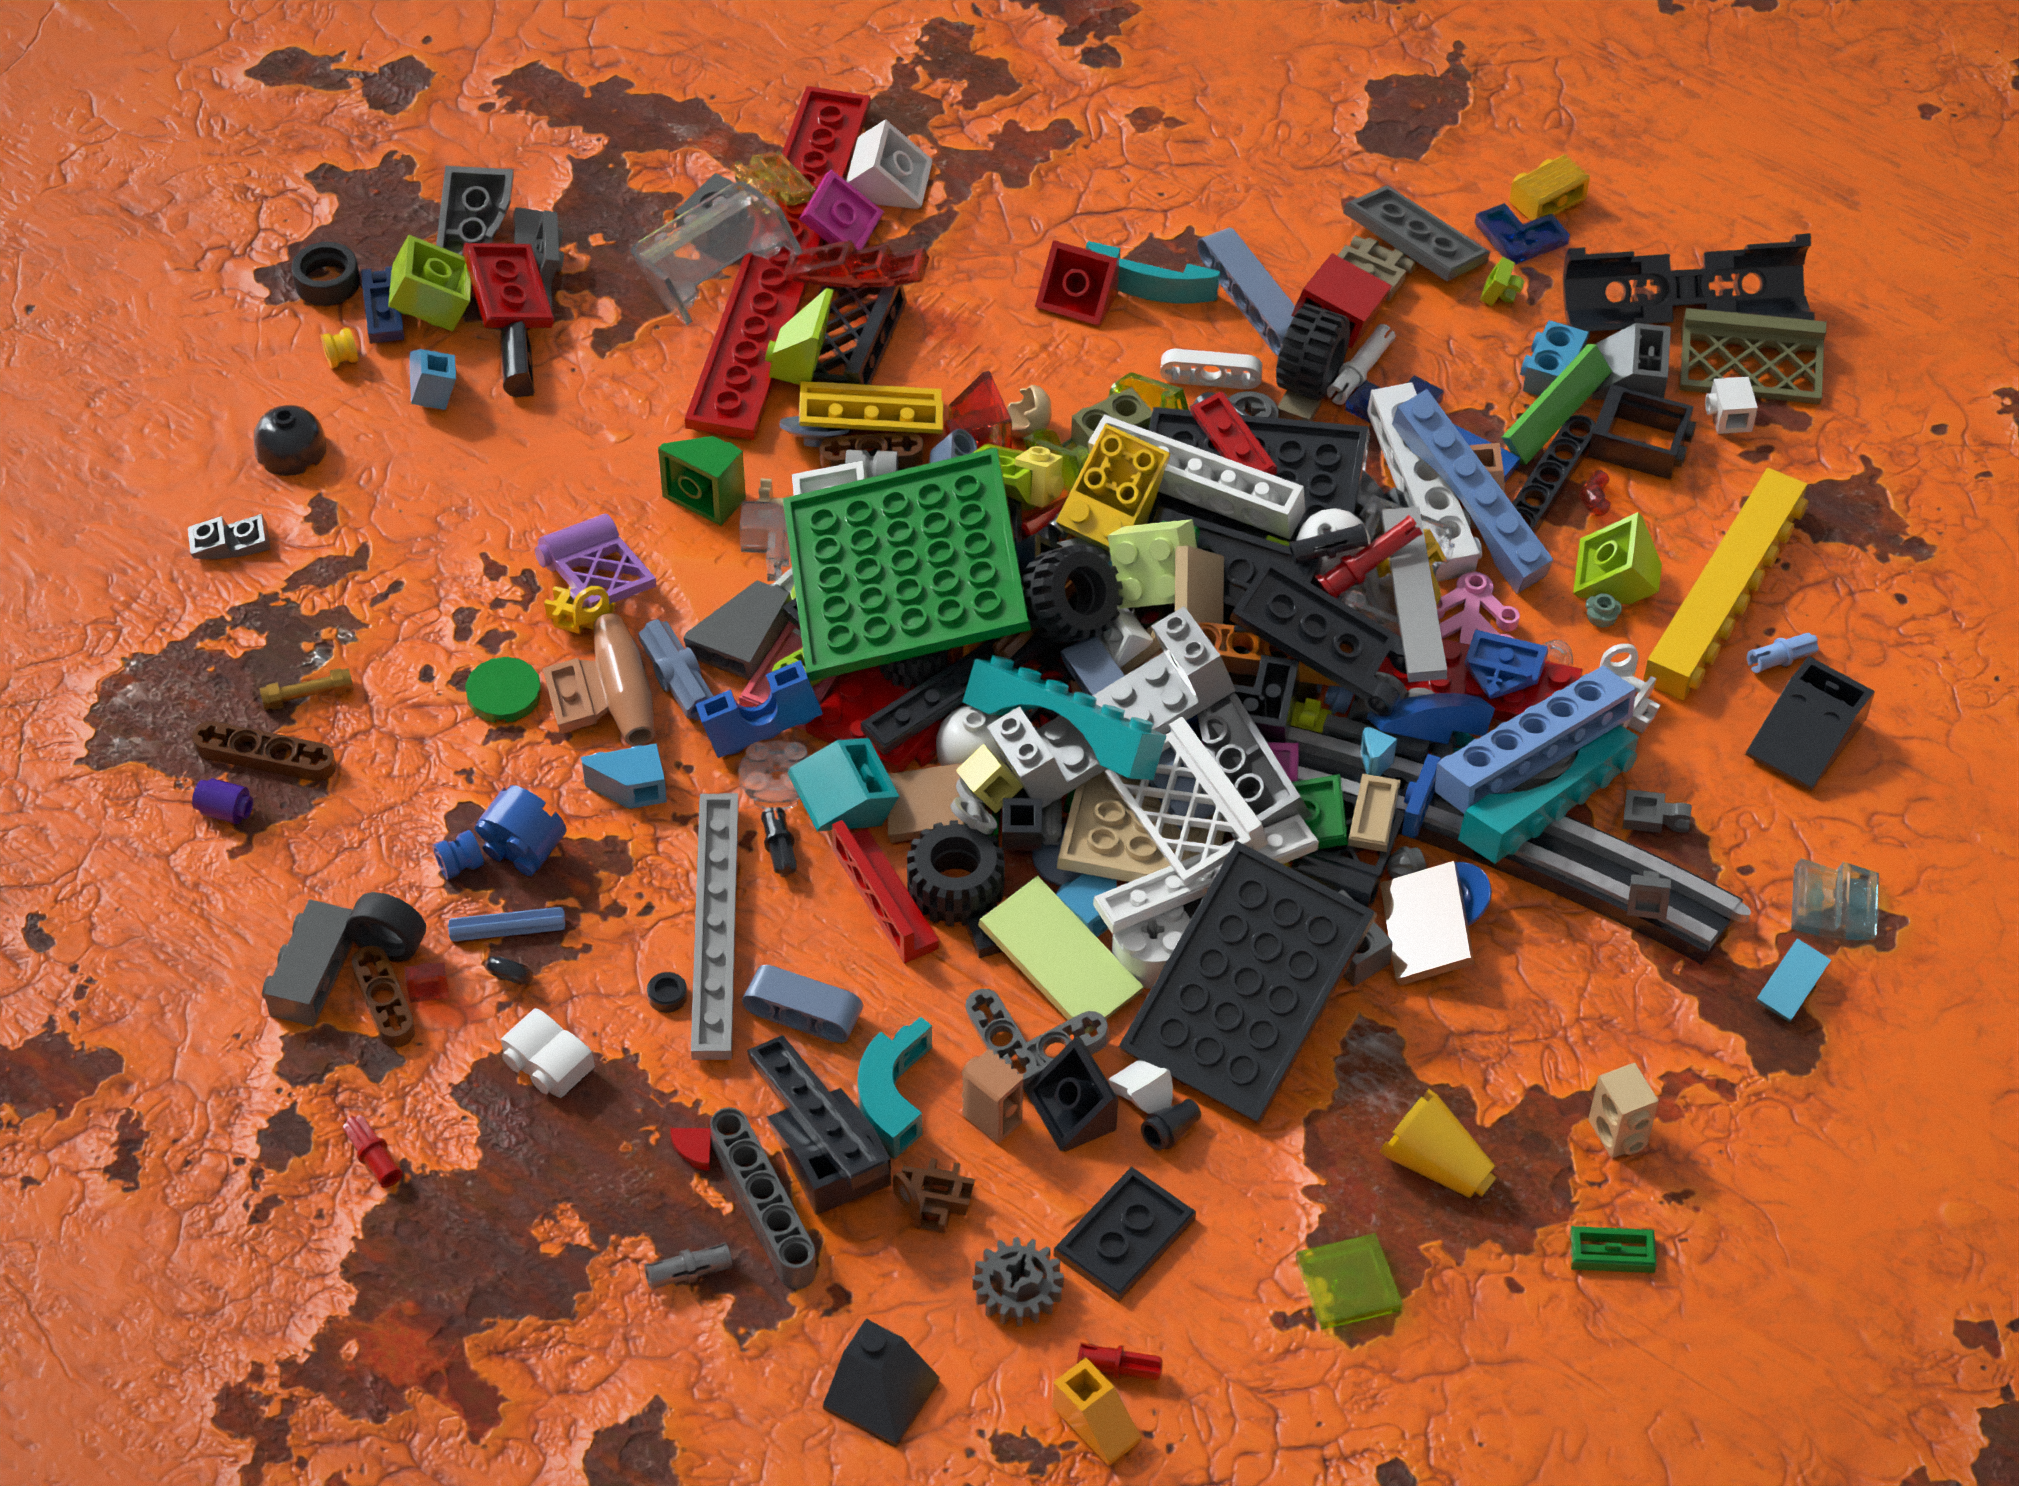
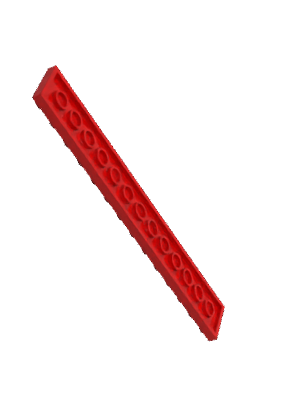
M806 86L684 418L686 429L751 440L755 439L775 378L769 377L771 363L765 361L769 342H776L780 328L799 313L824 241L822 237L800 221L799 218L824 176L831 169L845 180L857 139L861 135L871 107V96Z

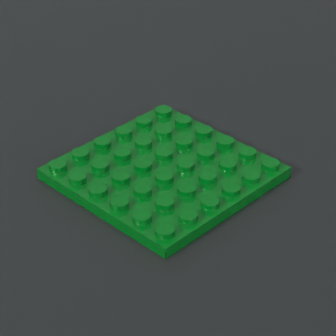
M997 447L783 498L805 668L809 681L1031 630Z

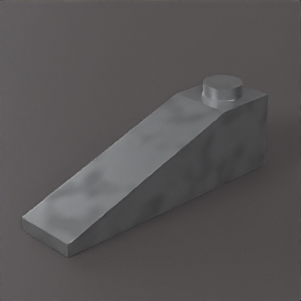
M445 166L436 245L464 256L462 251L465 243H492L511 204L514 170Z
M1232 692L1197 714L1205 748L1260 820L1263 828L1297 814L1303 820L1311 815L1235 692ZM1230 832L1234 839H1238L1234 832Z

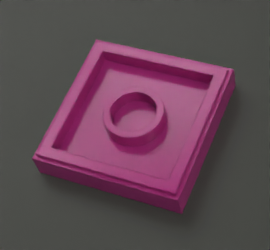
M831 169L824 176L799 220L849 260L854 261L859 256L884 211Z

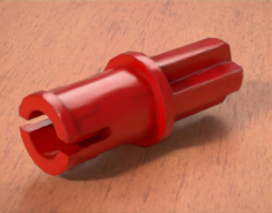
M362 1115L349 1117L347 1123L343 1126V1131L357 1150L359 1162L368 1166L382 1188L395 1185L402 1178L403 1172L387 1151V1142L383 1138H378Z
M1083 1342L1080 1344L1077 1364L1087 1358L1100 1372L1114 1375V1379H1119L1120 1375L1159 1380L1162 1375L1163 1359L1160 1356L1124 1351L1123 1345H1119L1118 1348Z

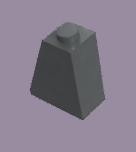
M758 580L687 631L684 636L686 648L689 647L693 651L699 662L751 680L789 622L784 616L782 607L792 601L790 592L778 584L772 583L769 585Z

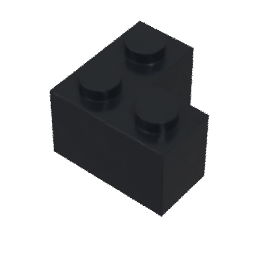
M1261 655L1255 687L1234 685L1236 690L1234 692L1266 742L1287 743L1300 684L1298 660Z

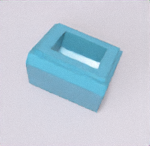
M1371 727L1364 728L1360 753L1367 775L1380 777L1394 763L1397 739Z

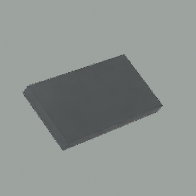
M1388 185L1346 203L1343 211L1345 215L1446 281L1487 263L1490 255L1489 250Z

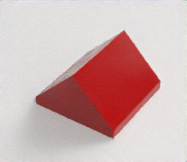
M1053 240L1035 307L1101 326L1118 294L1119 258Z

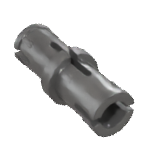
M724 1242L699 1251L690 1252L689 1249L680 1251L679 1256L645 1264L644 1270L647 1283L652 1291L656 1290V1288L685 1280L688 1284L697 1282V1277L725 1269H732V1258L729 1248Z

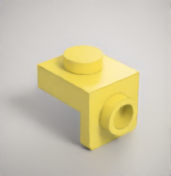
M1030 447L1027 451L1015 457L1016 466L1033 470L1030 504L1042 508L1058 498L1064 487V478L1061 476L1063 456L1050 453V450L1045 447Z

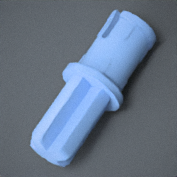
M1810 633L1801 634L1789 639L1777 638L1771 645L1748 651V665L1751 666L1758 663V665L1751 668L1754 673H1760L1763 670L1778 665L1783 667L1790 666L1793 660L1816 653L1819 649L1818 639L1816 635H1811Z

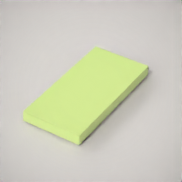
M1039 876L1035 877L979 920L978 926L1067 1020L1087 1011L1098 1012L1107 1020L1142 993L1144 986L1125 969L1107 947ZM1091 1026L1084 1029L1085 1033L1088 1034L1093 1031Z

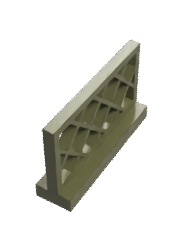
M1686 308L1681 328L1682 351L1679 390L1711 393L1713 380L1723 378V375L1734 369L1742 377H1749L1755 398L1820 404L1822 400L1824 339L1827 322ZM1690 340L1705 341L1711 347L1702 354H1699L1690 346ZM1728 344L1741 345L1746 351L1734 358L1724 347ZM1763 347L1775 348L1781 355L1770 362L1759 350ZM1797 351L1815 352V359L1805 365L1794 354ZM1716 352L1728 363L1718 371L1706 361ZM1750 356L1763 366L1753 374L1741 364ZM1786 359L1798 370L1788 378L1776 368ZM1698 365L1709 375L1703 381L1688 379V372ZM1769 372L1779 384L1774 388L1764 387L1758 379ZM1804 375L1814 385V391L1799 390L1793 382Z

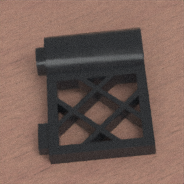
M1343 793L1345 807L1352 808L1355 811L1357 797ZM1395 810L1387 852L1377 851L1380 857L1376 866L1359 861L1356 853L1365 850V848L1343 845V849L1333 853L1317 849L1302 856L1301 859L1296 858L1292 863L1291 869L1336 892L1344 890L1354 901L1371 909L1378 892L1380 880L1403 826L1405 812ZM1353 819L1346 821L1347 830L1351 829Z

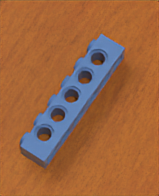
M1604 665L1589 674L1583 675L1576 682L1554 692L1552 696L1535 706H1530L1523 713L1508 722L1501 723L1496 729L1479 739L1472 740L1467 746L1455 753L1445 756L1437 763L1435 792L1462 813H1465V810L1488 794H1505L1632 718L1636 688Z

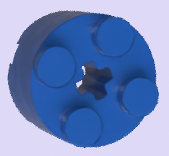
M510 785L507 790L506 787L502 788L474 827L475 831L485 842L482 849L489 857L496 861H501L505 857L514 862L513 864L518 871L529 877L533 876L536 870L542 866L566 834L567 828L563 819L556 811L551 817L542 809L546 804L545 801L534 793L515 785Z

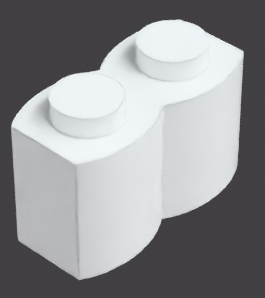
M536 1008L501 1038L504 1052L502 1057L505 1063L515 1072L522 1070L530 1075L533 1084L544 1094L550 1092L562 1098L595 1067L592 1051L579 1038L563 1030L551 1017Z

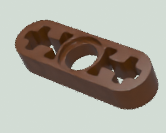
M913 432L834 436L823 440L819 447L820 464L823 468L845 464L847 450H865L867 448H877L880 451H888L887 448H892V451H898V468L914 467L923 459V440L918 434ZM904 448H910L911 451H904ZM832 453H839V456H832Z
M377 946L363 947L354 954L352 966L356 981L379 1038L385 1045L390 1047L404 1046L413 1039L415 1027L412 1014L396 975L383 949ZM373 962L378 972V977L373 979L369 968L365 965ZM380 990H390L394 993L393 998L385 1003H379L372 999L374 994ZM394 1013L398 1025L402 1028L398 1031H394L390 1027L388 1016Z

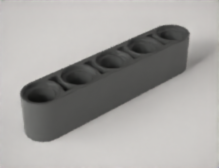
M727 1107L715 1112L710 1122L713 1151L781 1282L791 1289L806 1288L814 1281L816 1276L814 1245L746 1116L736 1108ZM729 1132L736 1133L730 1136L724 1135L725 1133ZM743 1164H752L749 1167H740ZM758 1196H769L767 1199H757ZM775 1228H786L785 1231L781 1232L773 1231ZM795 1260L804 1261L798 1265L790 1264L791 1261Z

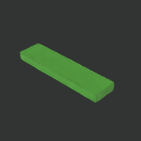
M1587 344L1502 436L1510 452L1521 457L1520 464L1526 465L1612 372L1596 344Z

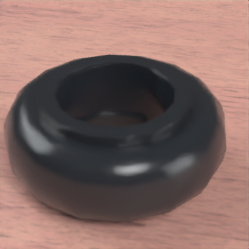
M498 955L496 957L490 956L486 960L485 969L491 975L519 985H527L533 979V972L526 965Z

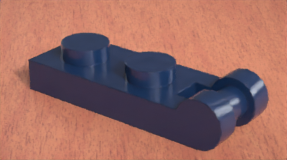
M385 266V270L373 272L371 268L361 269L370 344L405 340L402 313L388 307L392 266Z

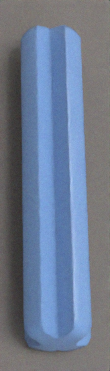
M555 907L451 918L448 922L449 937L451 941H463L563 930L566 925L565 913L563 908Z

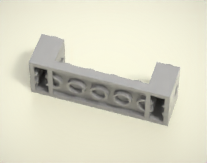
M1185 606L1152 625L1163 653L1092 695L1097 698V705L1102 707L1103 704L1121 708L1125 711L1124 717L1130 720L1131 717H1137L1150 721L1154 724L1153 730L1165 734L1171 730L1170 723L1180 717H1183L1186 721L1236 691L1221 655ZM1019 706L987 726L1005 762L1022 784L1029 798L1042 799V808L1107 769L1099 764L1093 748L1082 732L1062 715L1035 730Z

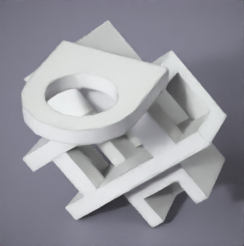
M1618 644L1604 652L1600 667L1604 665L1636 688L1638 694L1635 696L1633 717L1620 725L1625 728L1628 726L1643 733L1656 716L1660 704L1648 699L1653 692L1656 678L1651 676L1647 682H1644L1634 677L1638 661V651L1634 645ZM1618 653H1630L1629 657L1621 662L1610 661Z

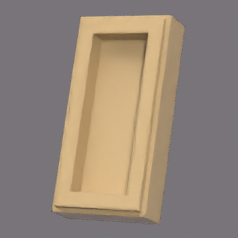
M1362 774L1348 838V846L1387 852L1401 780Z

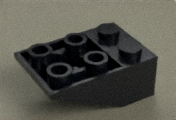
M1808 656L1787 683L1745 755L1812 791L1867 720L1875 691Z
M842 1088L830 1093L886 1159L890 1171L889 1174L854 1190L851 1189L788 1109L767 1116V1121L815 1215L891 1186V1159L874 1127Z

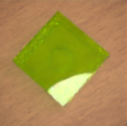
M1376 1233L1296 1252L1295 1259L1321 1330L1401 1311L1402 1302Z

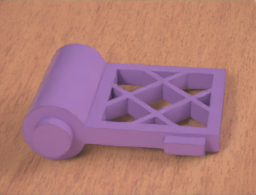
M602 514L542 536L538 539V546L535 547L538 563L549 571H558L572 588L570 596L573 599L583 589L590 586L608 588L606 592L609 596V604L656 587L655 576L620 538L617 527L608 514ZM614 552H618L622 557L620 562L603 559L604 556ZM577 566L590 567L588 574L574 572L571 569ZM598 569L616 572L614 578L596 575ZM625 573L639 576L640 579L626 581L621 580V577ZM589 596L584 600L582 608L585 606L589 609L595 607L600 601V596Z

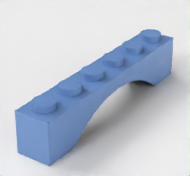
M1428 389L1397 406L1392 422L1393 427L1412 453L1429 464L1460 499L1479 529L1496 567L1515 593H1520L1546 577L1554 559Z

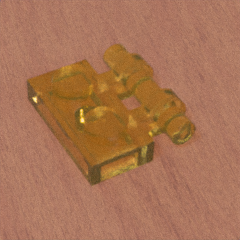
M780 151L753 155L749 165L744 166L740 161H736L730 167L731 172L735 175V181L742 188H747L752 193V199L759 206H765L769 211H773L778 207L779 202L776 198H779L786 206L809 202L817 190Z

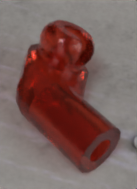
M1596 470L1580 491V499L1587 510H1592L1594 515L1598 517L1605 515L1611 508V503L1605 498L1606 494L1603 491L1610 479L1607 473L1602 470Z

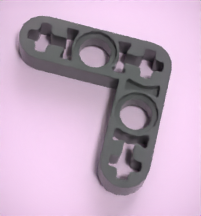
M979 989L971 993L966 1000L965 1007L969 1020L985 1048L993 1050V1055H999V1059H1005V1064H1011V1069H1014L1011 1057L1015 1054L1021 1066L1026 1067L1027 1072L1023 1074V1090L1054 1059L1045 1055V1050L1049 1045L1062 1043L1067 1046L1071 1042L1070 1035H1074V1038L1076 1036L1081 1037L1092 1055L1102 1050L1110 1040V1031L1106 1018L1098 1012L1087 1011L1026 1042L995 991ZM982 1004H985L991 1010L994 1020L988 1023L986 1016L978 1008ZM1091 1026L1093 1030H1097L1098 1034L1091 1037L1088 1033H1085L1084 1029ZM1007 1031L1013 1035L1011 1042L1005 1046H996L992 1043V1038L999 1032Z

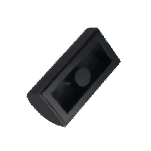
M522 321L506 325L500 332L503 389L508 395L513 397L533 396L535 391L531 342L525 324Z

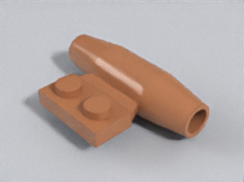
M613 613L605 614L597 618L593 625L595 661L575 658L542 668L557 725L561 734L596 724L599 718L610 711L627 744L631 746L645 745L653 740L655 726L653 697L641 655L621 616Z

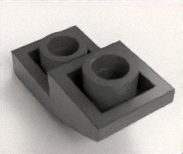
M262 514L228 525L223 517L220 516L188 527L190 552L195 559L234 558L270 550L268 526Z

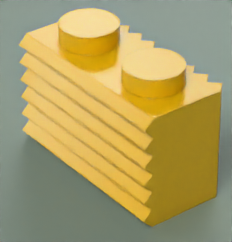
M1566 154L1554 160L1547 159L1539 168L1528 174L1523 172L1515 177L1511 185L1509 202L1538 226L1545 219L1548 220L1550 217H1554L1555 214H1559L1561 211L1564 212L1566 208L1569 209L1571 206L1574 207L1576 203L1579 204L1581 200L1584 201L1587 198L1590 176L1585 174V171L1581 170L1580 166H1577L1575 162H1572L1571 158H1568Z

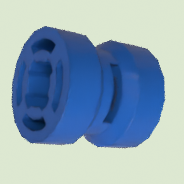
M470 830L459 833L455 841L448 842L442 840L432 846L438 866L446 880L459 876L460 871L466 867L474 870L484 866L480 847Z

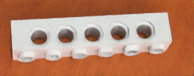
M1412 382L1371 390L1367 412L1396 488L1404 493L1409 507L1420 508L1423 529L1431 530L1446 557L1443 562H1434L1431 565L1437 582L1458 578L1468 572H1475L1478 559L1482 557V548L1477 537L1473 538L1468 511L1466 508H1461L1459 498L1445 480L1422 458L1412 453L1392 425L1397 406L1417 395Z
M1107 415L1103 416L1088 441L1089 452H1091L1106 423L1161 448L1171 455L1158 492L1287 539L1291 538L1305 513L1304 486Z

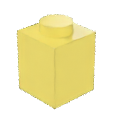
M984 744L956 770L972 792L995 813L1003 807V798H1012L1023 788L1007 765Z

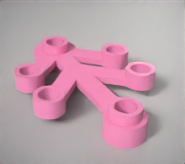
M1468 572L1460 576L1456 585L1457 589L1440 597V601L1436 605L1439 607L1437 609L1438 619H1441L1445 611L1463 602L1465 603L1464 611L1443 621L1439 625L1442 639L1461 630L1459 642L1469 645L1475 630L1513 638L1507 634H1499L1479 613L1480 605L1496 618L1497 626L1503 631L1515 630L1520 617L1519 611L1516 608L1503 606L1492 595L1493 583L1491 579L1479 572ZM1504 617H1509L1513 620H1506Z

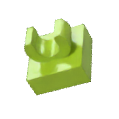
M1505 257L1501 258L1487 278L1480 298L1481 301L1492 306L1500 296L1503 301L1513 303L1516 293L1522 291L1525 282L1521 277L1511 275L1515 262Z

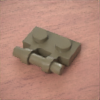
M1356 235L1351 240L1350 246L1345 245L1337 255L1392 285L1386 298L1387 301H1390L1405 281L1406 272L1412 274L1417 264L1415 260L1406 257V254L1398 249L1391 251L1380 246L1377 240L1370 237L1365 240Z

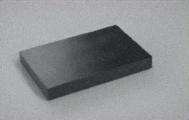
M1131 1166L1054 1247L1053 1256L1057 1259L1059 1258L1068 1267L1119 1302L1196 1219V1211Z

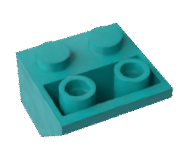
M869 738L837 740L790 767L787 772L817 832L831 831L832 824L841 820L844 821L848 829L882 826L900 797Z

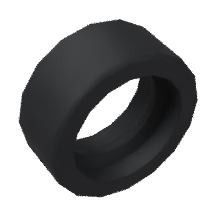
M337 242L311 244L300 250L293 259L291 269L297 294L308 303L317 306L340 304L351 298L358 290L360 283L358 263L355 254L345 245ZM322 267H338L345 270L342 275L328 281H315L307 278L311 272Z
M371 892L363 894L357 900L346 921V931L351 940L360 948L377 946L386 952L389 961L402 962L408 961L415 955L426 933V923L422 915L403 900L389 894Z

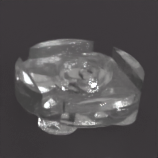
M786 741L756 742L749 745L738 769L739 786L743 795L746 797L747 794L748 797L754 800V804L762 809L773 807V810H776L777 807L786 810L798 805L800 797L787 772L790 767L809 757L806 747L799 742L790 743ZM781 771L785 774H781L779 780H773L772 775L769 773Z

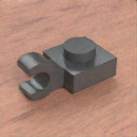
M1627 789L1623 829L1661 833L1662 824H1665L1675 832H1689L1692 805L1687 803H1665V793Z

